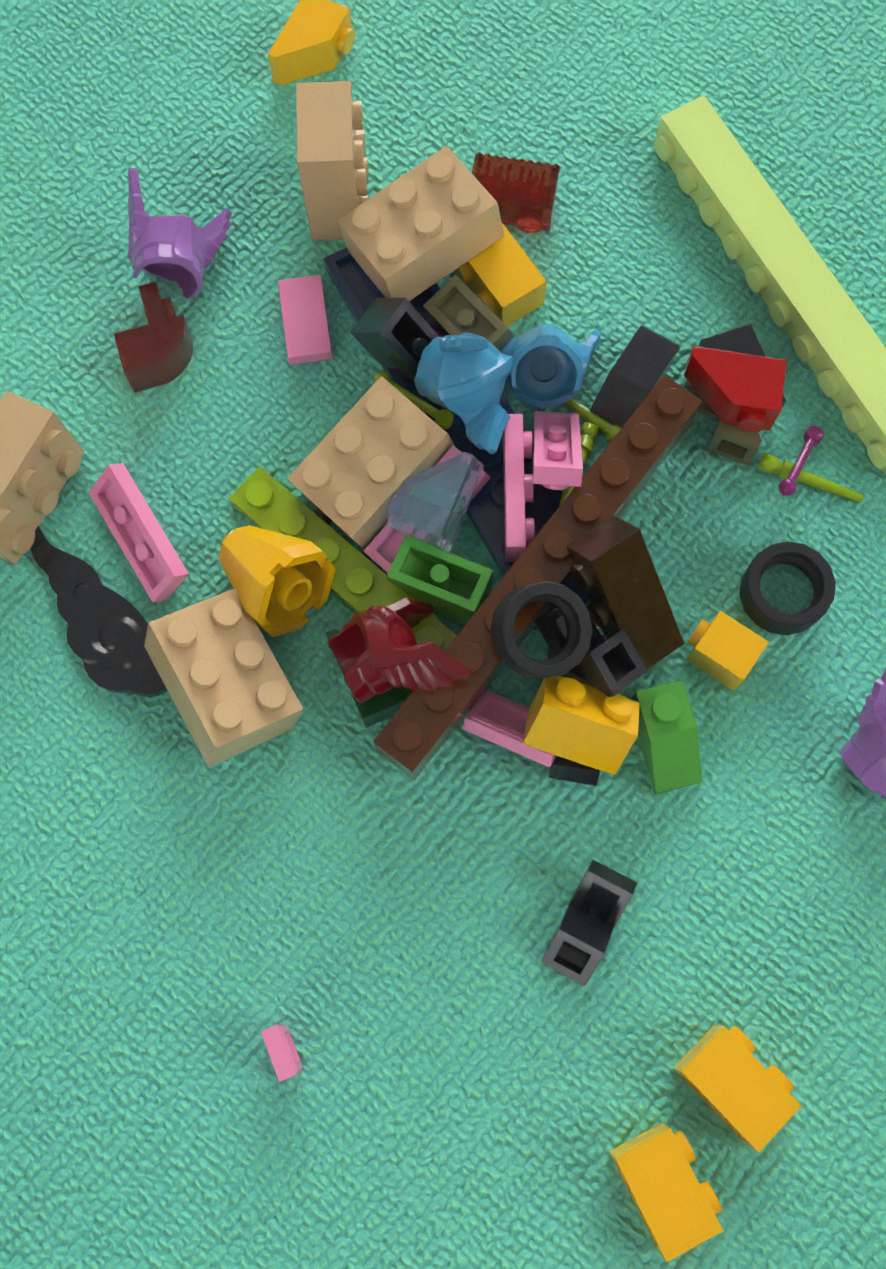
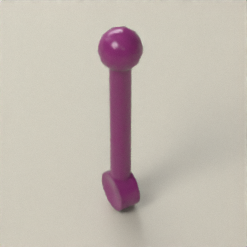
M811 426L804 433L805 444L788 477L783 479L778 485V490L783 496H791L796 492L797 485L795 482L813 446L818 445L824 438V433L819 427Z

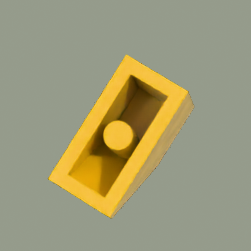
M300 0L268 53L273 83L281 86L335 69L343 54L347 55L351 51L355 40V30L352 29L350 8L330 0Z

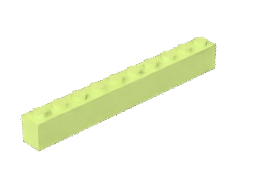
M703 95L661 116L654 141L657 155L672 168L682 191L690 194L699 207L700 215L705 224L710 227L712 226L722 240L723 248L728 257L737 261L745 273L746 281L751 290L759 293L767 304L774 323L779 327H783L790 337L797 356L811 367L817 376L822 392L826 396L831 397L841 410L844 423L848 429L857 433L862 440L873 465L878 469H882L886 475V347L707 98Z

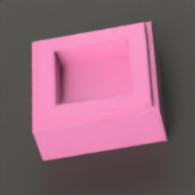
M281 1023L261 1031L279 1082L302 1072L303 1065L288 1025Z

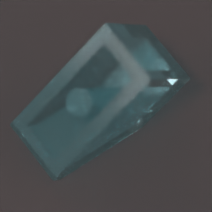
M463 452L403 481L400 491L394 493L389 501L386 526L403 536L407 535L450 553L485 466L474 455Z

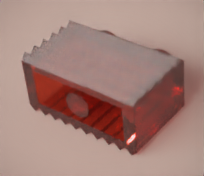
M481 152L476 153L472 174L497 201L501 222L516 226L519 230L526 233H536L539 230L550 231L560 166L557 164L551 165L548 162L542 164L540 161L534 163L532 160L526 162L524 159L517 160L514 157L509 159L506 156L499 157L498 155L491 156L489 153L485 155Z

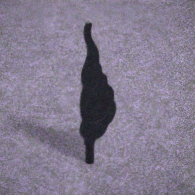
M37 526L35 540L30 550L36 563L49 576V583L57 594L58 611L68 623V644L72 651L82 659L85 671L90 679L99 687L115 693H134L139 696L154 697L168 691L144 647L148 623L141 613L124 597L103 586L101 578L88 563L52 546L47 541L41 528Z

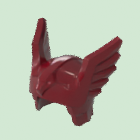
M406 597L389 606H371L367 610L354 613L351 620L343 626L341 631L328 640L329 648L333 651L336 660L345 674V683L359 703H363L375 695H380L394 687L399 688L403 686L414 691L422 689L433 692L436 687L452 686L453 680L470 676L471 669L446 654L432 641L417 645L411 628L433 613L434 607L430 603L419 602Z

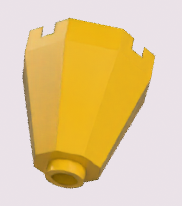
M251 525L235 528L228 533L222 541L218 557L233 588H236L238 598L244 610L272 638L300 630L310 620L304 614L312 606L319 610L327 602L336 572L334 565L326 559L328 558L326 554L311 541Z

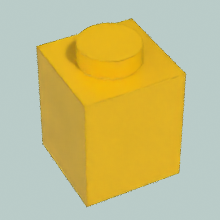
M719 611L711 623L702 619L687 642L693 645L694 649L686 660L734 691L744 681L769 642L724 612Z

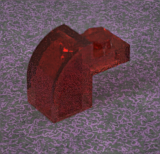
M156 282L139 286L148 325L114 334L124 374L135 393L167 384L176 379L186 369L193 354V338L184 315L177 317L171 297L163 298Z

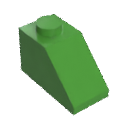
M407 535L386 576L388 581L414 600L430 603L434 607L433 613L464 626L490 595L493 586L492 569Z
M683 680L636 691L631 700L640 703L638 740L654 794L701 783L697 725Z

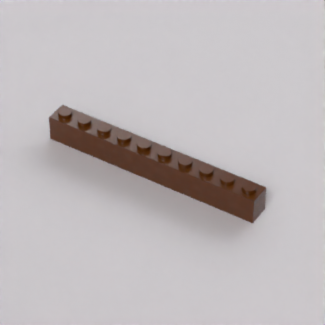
M663 375L582 477L581 487L575 486L444 651L459 663L471 669L470 676L453 680L452 686L436 687L433 692L422 689L413 691L373 741L377 753L412 780H416L504 667L503 662L493 648L490 633L493 613L502 598L517 587L544 581L567 586L573 578L570 567L574 563L566 546L613 515L618 518L621 517L691 427L702 404L701 399ZM538 600L530 602L521 608L516 616L514 625L518 646L522 644L536 626L534 620L546 613L552 603Z

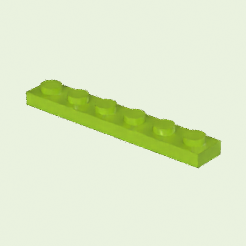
M260 466L229 497L231 504L259 528L311 541L319 547L328 557L326 559L336 568L330 590L356 613L367 610L371 606H389L406 597L414 600L388 581L387 575ZM433 614L411 628L417 645L432 641L443 651L448 648L457 636Z

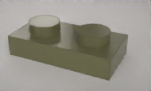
M457 275L449 280L423 305L427 312L449 335H462L464 332L473 333L486 338L499 351L515 337L510 329Z

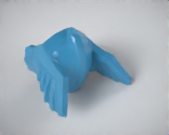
M547 323L530 329L517 339H512L500 350L501 354L513 357V368L506 378L510 391L517 399L529 406L536 407L541 412L546 408L556 407L571 400L582 386L585 372L600 340L601 333L594 329L584 343H578L564 331L553 324Z
M464 332L462 335H446L434 338L424 348L418 364L417 374L414 379L418 393L461 417L466 426L468 439L480 450L485 449L490 454L497 452L503 431L510 418L499 402L506 378L513 368V357L501 354L486 338L473 333Z

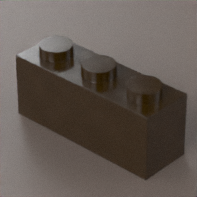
M613 515L566 546L574 563L570 567L571 574L577 584L586 591L590 601L587 605L589 614L595 624L602 629L604 635L624 629L647 669L684 644L639 528Z

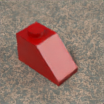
M693 346L685 366L684 376L724 424L735 425L738 429L745 432L770 431L781 412L787 360Z

